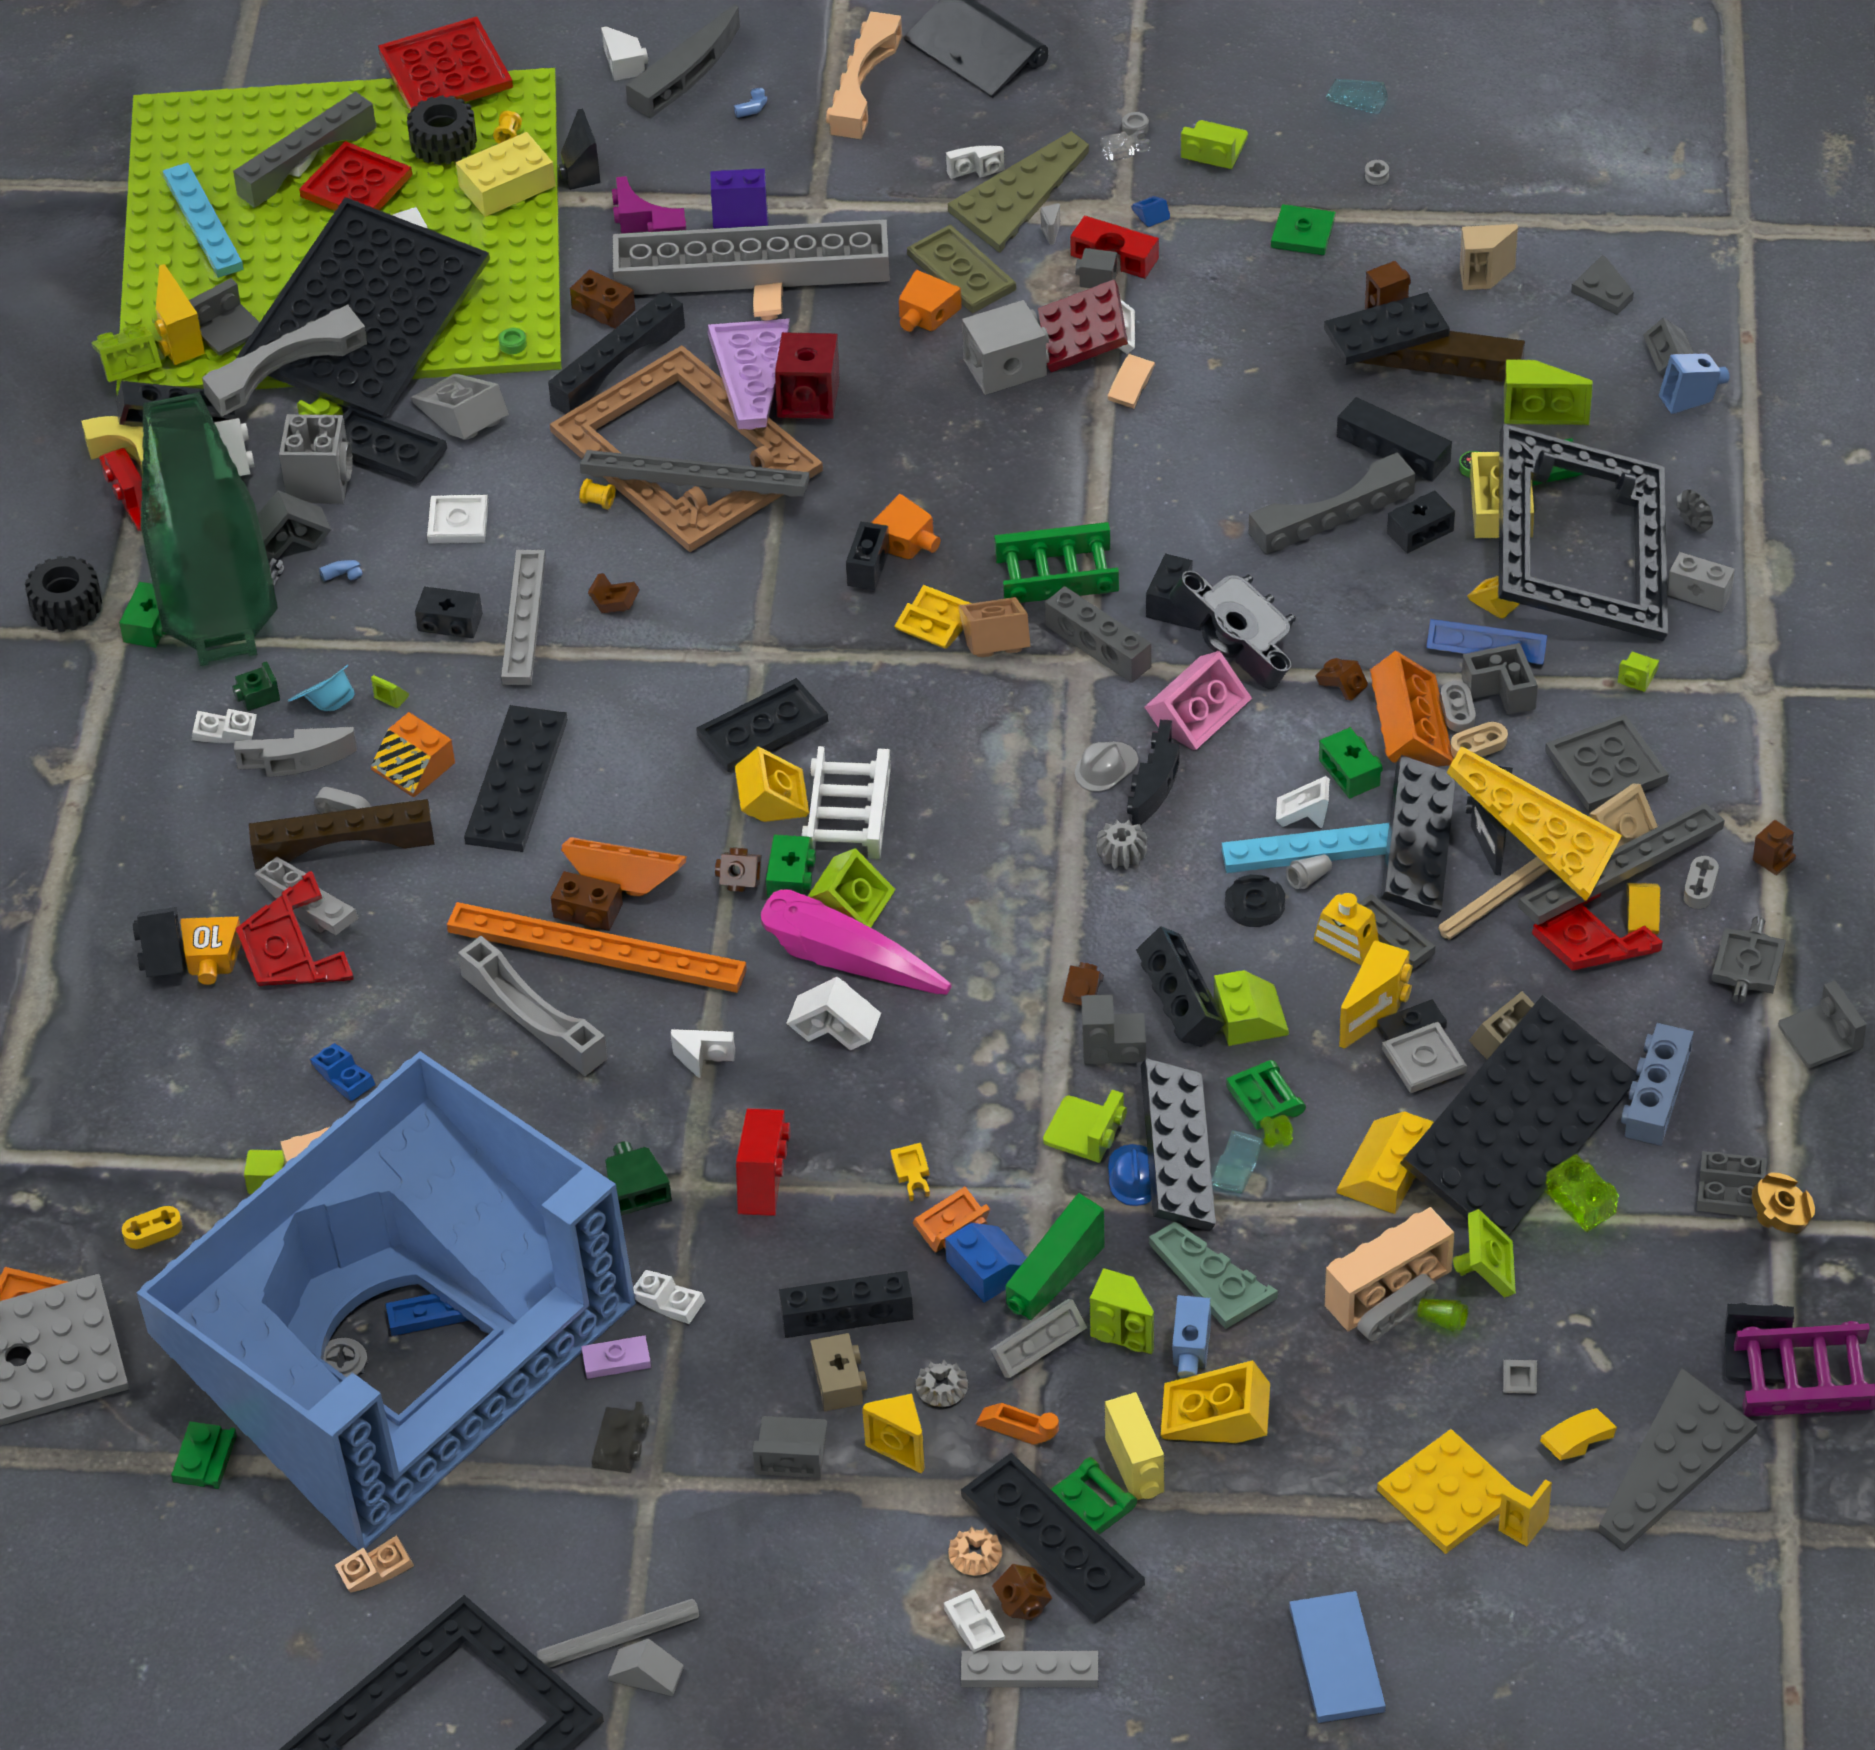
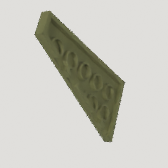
M1070 131L949 202L948 212L1001 253L1008 239H1013L1017 235L1018 228L1024 222H1028L1050 197V192L1054 187L1058 188L1063 183V177L1068 172L1073 171L1089 153V144Z

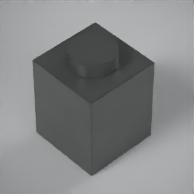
M1085 248L1082 259H1077L1075 274L1080 275V287L1092 288L1116 279L1118 273L1117 252Z

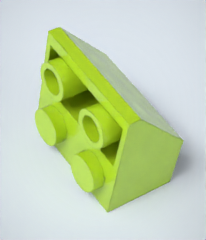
M1103 1268L1090 1296V1336L1105 1343L1111 1342L1125 1346L1135 1352L1152 1354L1154 1351V1311L1134 1277Z

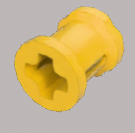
M508 110L500 114L499 126L495 128L493 138L498 144L517 136L516 132L522 125L521 116L516 112Z
M586 478L581 486L579 499L581 503L587 504L591 502L602 505L603 509L609 510L614 502L616 489L612 484L604 486L593 483L592 479Z

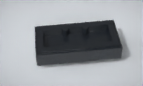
M1431 999L1378 1019L1377 1028L1387 1041L1435 1022H1439L1441 1027L1445 1029L1447 1028V1020L1434 1000Z

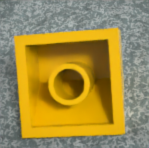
M759 746L735 766L741 811L748 816H753L762 822L806 817L810 814L803 769Z

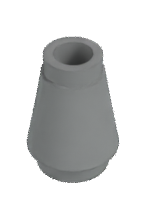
M1325 854L1294 860L1286 868L1287 880L1295 889H1306L1332 870V862Z

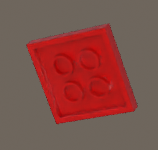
M345 141L299 189L300 197L336 211L345 197L380 210L413 175L412 167Z

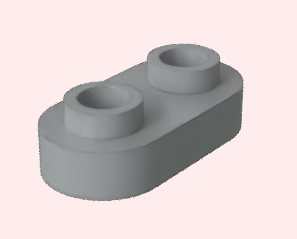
M1461 681L1445 683L1441 688L1440 701L1447 727L1455 732H1462L1473 728L1476 712L1470 688Z

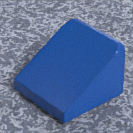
M1152 196L1131 206L1134 213L1147 227L1170 219L1167 201L1163 198Z

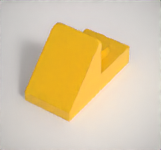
M1499 576L1484 580L1467 597L1473 603L1502 619L1512 612L1519 603L1498 598Z

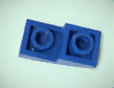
M336 1043L324 1048L319 1054L310 1059L311 1064L324 1079L350 1101L376 1085L373 1076L356 1065L352 1054Z

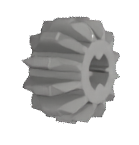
M1116 819L1114 825L1105 823L1103 830L1099 831L1096 851L1098 856L1102 857L1104 865L1112 863L1114 870L1118 866H1124L1127 870L1129 864L1138 866L1140 859L1145 858L1147 853V836L1145 832H1142L1140 824L1132 826L1130 820L1120 823Z

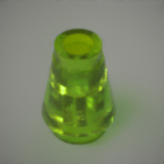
M1422 1298L1418 1305L1417 1315L1454 1332L1456 1329H1464L1468 1319V1306L1462 1304L1460 1300Z

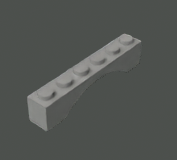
M349 305L335 309L328 315L307 323L304 327L287 333L281 338L263 345L243 357L236 358L231 363L217 370H212L202 377L204 393L218 413L224 416L246 405L251 393L258 384L281 366L311 356H344L366 345L365 326Z
M482 936L478 937L458 952L461 976L583 1076L589 1074L608 1059L605 1035L585 1019L568 1016L545 1002L522 980L502 952Z

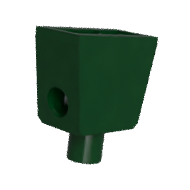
M627 1141L619 1142L614 1146V1156L608 1157L605 1163L607 1178L616 1184L621 1216L672 1201L670 1181L649 1148L642 1147L633 1150L631 1143Z

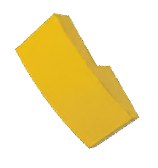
M1594 1408L1570 1417L1551 1428L1541 1436L1540 1442L1561 1461L1585 1455L1590 1443L1614 1438L1617 1427L1602 1412Z

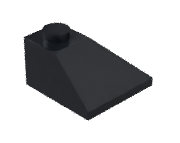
M583 109L577 110L561 151L562 164L558 165L561 180H566L569 190L601 183L597 144Z

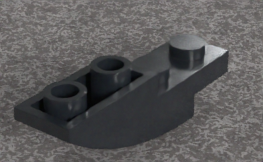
M1160 719L1158 731L1152 732L1151 749H1155L1154 753L1148 754L1147 763L1140 762L1138 774H1133L1131 792L1135 793L1134 797H1128L1127 814L1132 815V826L1137 824L1141 826L1159 809L1167 798L1177 777L1180 765V744L1172 743L1171 720Z

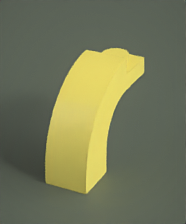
M117 416L97 417L81 421L91 460L111 451L125 448L129 456L140 465L146 487L157 485L155 473L160 472L159 464L163 463L159 442L155 434L148 427L120 425Z

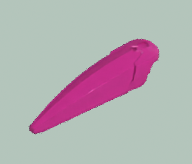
M779 890L770 896L761 911L762 926L766 931L774 934L785 950L796 958L934 994L947 995L952 988L949 981L899 944L863 923L825 906L819 900L792 890Z

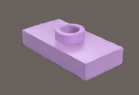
M646 1335L581 1346L587 1379L651 1368Z

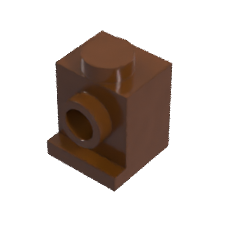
M1777 820L1772 821L1755 837L1753 861L1777 876L1796 859V855L1792 853L1794 846H1792L1794 832Z

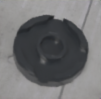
M1253 874L1236 879L1234 884L1227 888L1225 892V909L1229 917L1238 924L1247 927L1271 925L1281 917L1285 910V892L1278 882L1275 884L1270 881V877Z

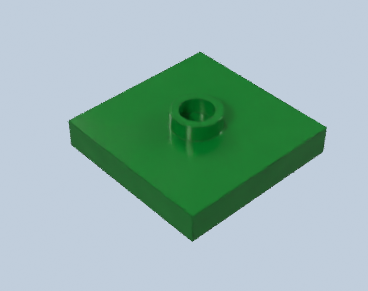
M1282 204L1271 239V248L1325 255L1335 222L1336 212Z

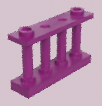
M1848 1321L1841 1325L1779 1329L1748 1327L1742 1331H1737L1734 1350H1747L1752 1389L1745 1391L1742 1403L1743 1415L1751 1417L1875 1409V1384H1868L1864 1380L1859 1344H1865L1870 1330L1869 1323L1859 1324L1856 1321ZM1846 1345L1851 1376L1850 1385L1835 1386L1831 1382L1826 1346ZM1813 1347L1818 1386L1802 1388L1799 1385L1793 1348ZM1780 1348L1785 1387L1783 1389L1769 1390L1765 1385L1760 1349Z

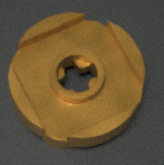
M1770 1173L1752 1189V1202L1758 1212L1757 1219L1761 1225L1767 1228L1774 1227L1783 1232L1798 1234L1814 1216L1815 1206L1811 1195L1807 1190L1802 1193L1795 1186L1798 1182L1792 1177L1782 1173Z

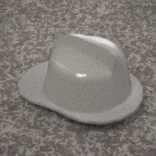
M1121 742L1094 743L1086 748L1082 754V759L1076 765L1074 773L1076 781L1082 788L1089 791L1101 792L1109 790L1137 767L1139 760L1137 752L1131 746Z

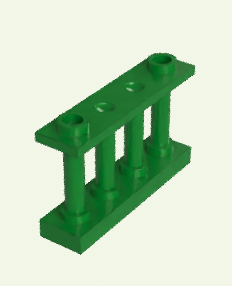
M1109 522L994 535L996 563L1007 562L1010 580L1003 581L1004 599L1016 597L1019 603L1048 600L1064 586L1079 596L1119 592L1118 567L1107 568L1104 551L1110 550ZM1092 552L1096 570L1079 572L1075 554ZM1064 556L1067 573L1050 575L1047 558ZM1035 559L1039 577L1021 578L1018 561Z

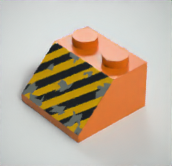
M408 712L387 730L371 764V770L410 796L415 797L455 764L452 739Z

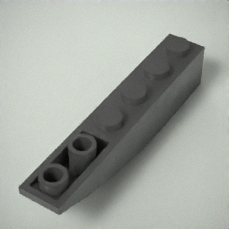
M734 4L627 83L628 105L645 116L652 118L694 86L719 60L739 30V6Z

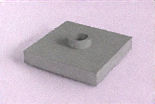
M1439 1022L1382 1042L1383 1052L1410 1093L1467 1073L1466 1063Z

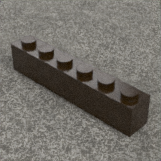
M1450 331L1448 337L1356 363L1505 382L1506 360H1524L1525 340Z

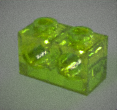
M1577 1154L1547 1172L1546 1185L1548 1188L1545 1192L1586 1232H1589L1616 1214L1618 1193L1611 1183L1605 1182L1596 1173L1594 1167L1590 1163L1584 1162Z

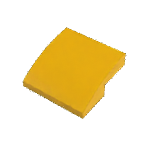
M923 585L913 604L907 603L894 627L896 630L947 649L963 630L959 605L972 603Z

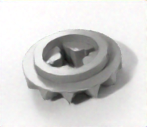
M337 1338L329 1341L325 1348L323 1360L344 1376L348 1377L351 1373L355 1375L364 1373V1366L368 1363L367 1353L363 1345L358 1341L350 1338ZM341 1351H343L346 1360L350 1361H346L344 1366L339 1368L337 1362L333 1361H337L339 1356H341Z
M945 1360L939 1364L930 1362L927 1368L920 1369L919 1376L916 1379L917 1393L924 1402L932 1406L946 1407L956 1404L965 1396L968 1390L966 1371H962L957 1363L951 1365ZM947 1378L948 1385L942 1383L936 1387V1379L943 1380Z

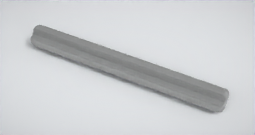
M689 1599L537 1651V1658L550 1668L698 1618L699 1609L695 1600Z

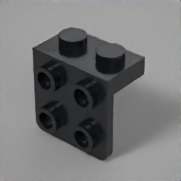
M1747 1303L1727 1304L1725 1319V1375L1728 1380L1751 1381L1747 1350H1734L1737 1331H1742L1748 1327H1758L1760 1329L1793 1328V1306L1778 1304L1750 1305ZM1780 1348L1760 1349L1765 1382L1785 1383Z

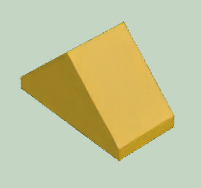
M1627 883L1628 934L1645 925L1651 932L1659 935L1660 886L1658 884Z

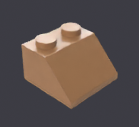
M1016 597L959 605L967 647L973 655L989 657L998 651L1017 653L1022 651V648L1031 647L1028 613Z

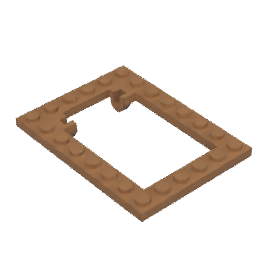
M682 345L550 423L551 433L581 459H583L587 450L621 453L595 430L679 381L758 447L749 455L752 466L758 467L762 464V468L809 472V479L823 471V463L769 417L766 427L752 430L738 429L722 378ZM603 476L604 479L614 485L619 492L689 552H692L784 495L774 493L759 494L754 491L745 490L733 491L709 506L705 494L697 486L686 491L681 498L675 500L657 483L636 479L621 480L617 477Z

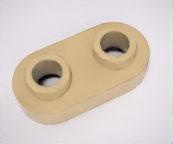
M1487 722L1459 732L1451 739V754L1455 758L1461 746L1480 757L1498 752L1507 744V729L1500 723Z

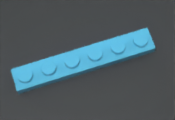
M189 163L163 170L164 179L217 277L244 270L241 258Z
M1389 823L1222 842V855L1226 873L1290 866L1294 860L1320 856L1322 854L1327 855L1331 861L1386 854Z

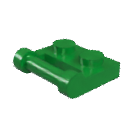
M1274 1060L1266 1061L1226 1078V1087L1256 1130L1288 1116L1297 1117L1306 1109L1303 1100L1295 1096L1279 1073L1280 1068ZM1263 1079L1271 1082L1283 1099V1103L1279 1104Z
M1088 1457L1076 1471L1051 1488V1490L1100 1535L1131 1512L1138 1500L1130 1492L1125 1493L1099 1468L1100 1464L1093 1457ZM1091 1478L1117 1503L1110 1507L1085 1482Z

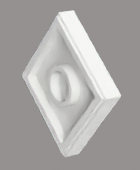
M488 495L431 496L427 532L428 544L485 543Z

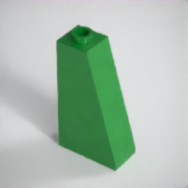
M1080 1193L1073 1198L1005 1285L1006 1304L1014 1313L1022 1314L1029 1320H1032L1105 1248L1104 1208Z

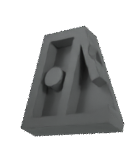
M1604 255L1598 258L1572 284L1571 291L1616 315L1633 300L1634 291Z

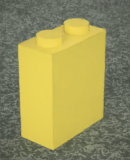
M1137 1393L1105 1401V1440L1128 1492L1134 1495L1137 1500L1150 1499L1163 1493L1164 1453Z

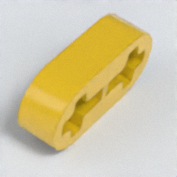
M163 1206L126 1220L122 1226L125 1244L132 1249H141L178 1235L183 1226L180 1212L173 1206ZM169 1219L172 1223L166 1225L164 1220ZM139 1230L141 1234L136 1236L133 1232Z

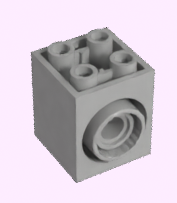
M1024 300L962 319L963 358L985 395L1047 376L1046 363L1049 362V355L1046 350V343H1049L1048 333L1044 327H1040L1035 311L1033 309L1030 310Z
M287 414L279 452L286 494L310 503L344 504L347 482L351 479L352 448L351 444L347 442L343 415Z

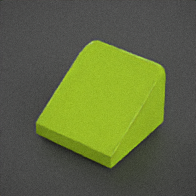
M375 675L371 677L374 698L399 708L409 697V693L397 685Z

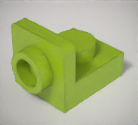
M319 397L312 404H308L303 400L297 403L299 415H343L342 407L322 397Z
M1631 652L1627 661L1622 660L1619 664L1618 683L1645 692L1659 668V660Z

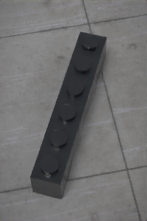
M665 292L656 296L548 381L551 406L564 414L569 413L591 400L606 377L628 355L648 344L657 342L667 343L685 328L683 303Z

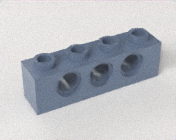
M1657 1023L1653 1035H1647L1644 1045V1052L1647 1055L1646 1058L1640 1057L1636 1075L1640 1077L1638 1082L1632 1081L1629 1092V1099L1632 1102L1630 1106H1624L1621 1123L1626 1124V1138L1662 1146L1692 1051L1694 1031Z

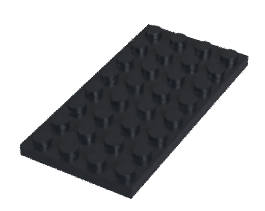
M1542 995L1400 1164L1468 1220V1213L1479 1209L1508 1236L1631 1087L1632 1081H1636L1639 1076L1636 1075L1632 1068Z

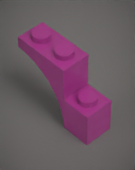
M627 176L616 177L617 188L612 189L613 205H618L619 207H613L615 223H620L621 234L686 230L684 208H667L651 204L634 193L629 186Z

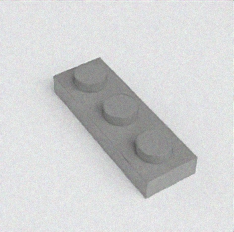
M1067 1299L990 1350L1004 1377L1011 1378L1085 1330L1087 1326L1074 1301Z

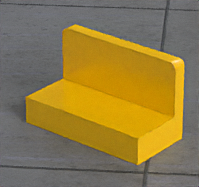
M1545 1479L1533 1496L1508 1484L1501 1493L1498 1531L1527 1547L1549 1518L1552 1482Z

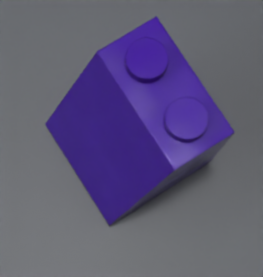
M765 168L710 171L713 229L769 226Z

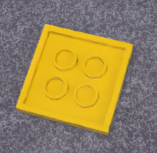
M1450 1429L1377 1483V1491L1439 1549L1447 1554L1500 1514L1501 1493L1508 1484H1512Z

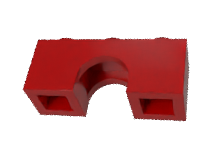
M1085 215L1070 235L1071 256L1082 259L1085 248L1117 252L1120 255V271L1146 279L1159 259V238Z

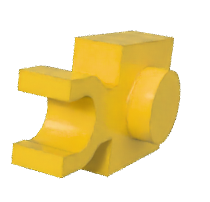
M921 1142L890 1150L898 1182H909L907 1184L909 1200H914L913 1190L915 1188H922L925 1192V1197H929L930 1190L927 1181L922 1177L929 1176L930 1174Z

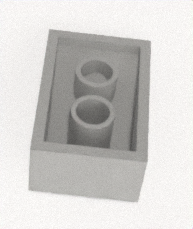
M456 373L411 397L412 403L449 435L462 438L463 440L475 437L478 434L477 431L485 427L495 426L500 423L501 418L509 415L498 384Z

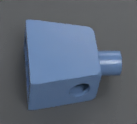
M1708 354L1670 355L1659 397L1671 414L1709 403L1713 400L1717 385L1728 383V369L1726 367H1718Z
M1177 1296L1172 1350L1173 1365L1178 1366L1177 1375L1182 1379L1197 1375L1198 1368H1206L1211 1331L1210 1298Z

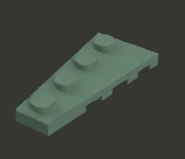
M1176 1222L1149 1236V1245L1196 1297L1210 1298L1211 1314L1225 1329L1278 1299V1290L1270 1285L1264 1286L1256 1280L1254 1274L1248 1270L1242 1271L1231 1263L1229 1257L1223 1253H1215L1207 1247L1205 1241Z

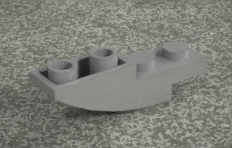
M354 727L294 729V738L241 740L234 743L238 769L265 768L267 777L284 776L314 770L339 761L357 751Z
M276 857L257 871L255 876L277 899L289 886L293 887L302 880V876L306 873ZM320 889L323 899L293 910L296 917L317 932L321 933L326 929L334 935L339 934L359 918L355 908Z

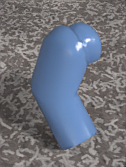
M763 88L752 89V99L749 102L734 105L736 118L757 114L762 110L767 102V96H765Z
M356 560L336 561L319 568L323 581L347 573L349 580H356L363 574L360 569L361 565Z

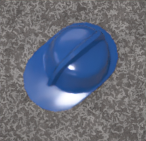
M1130 1144L1116 1149L1111 1154L1108 1163L1109 1185L1112 1194L1118 1201L1126 1205L1140 1206L1149 1203L1152 1200L1147 1147Z

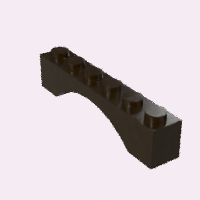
M428 799L248 823L255 869L263 868L276 857L289 863L309 850L342 841H378L393 844L404 849L435 845Z

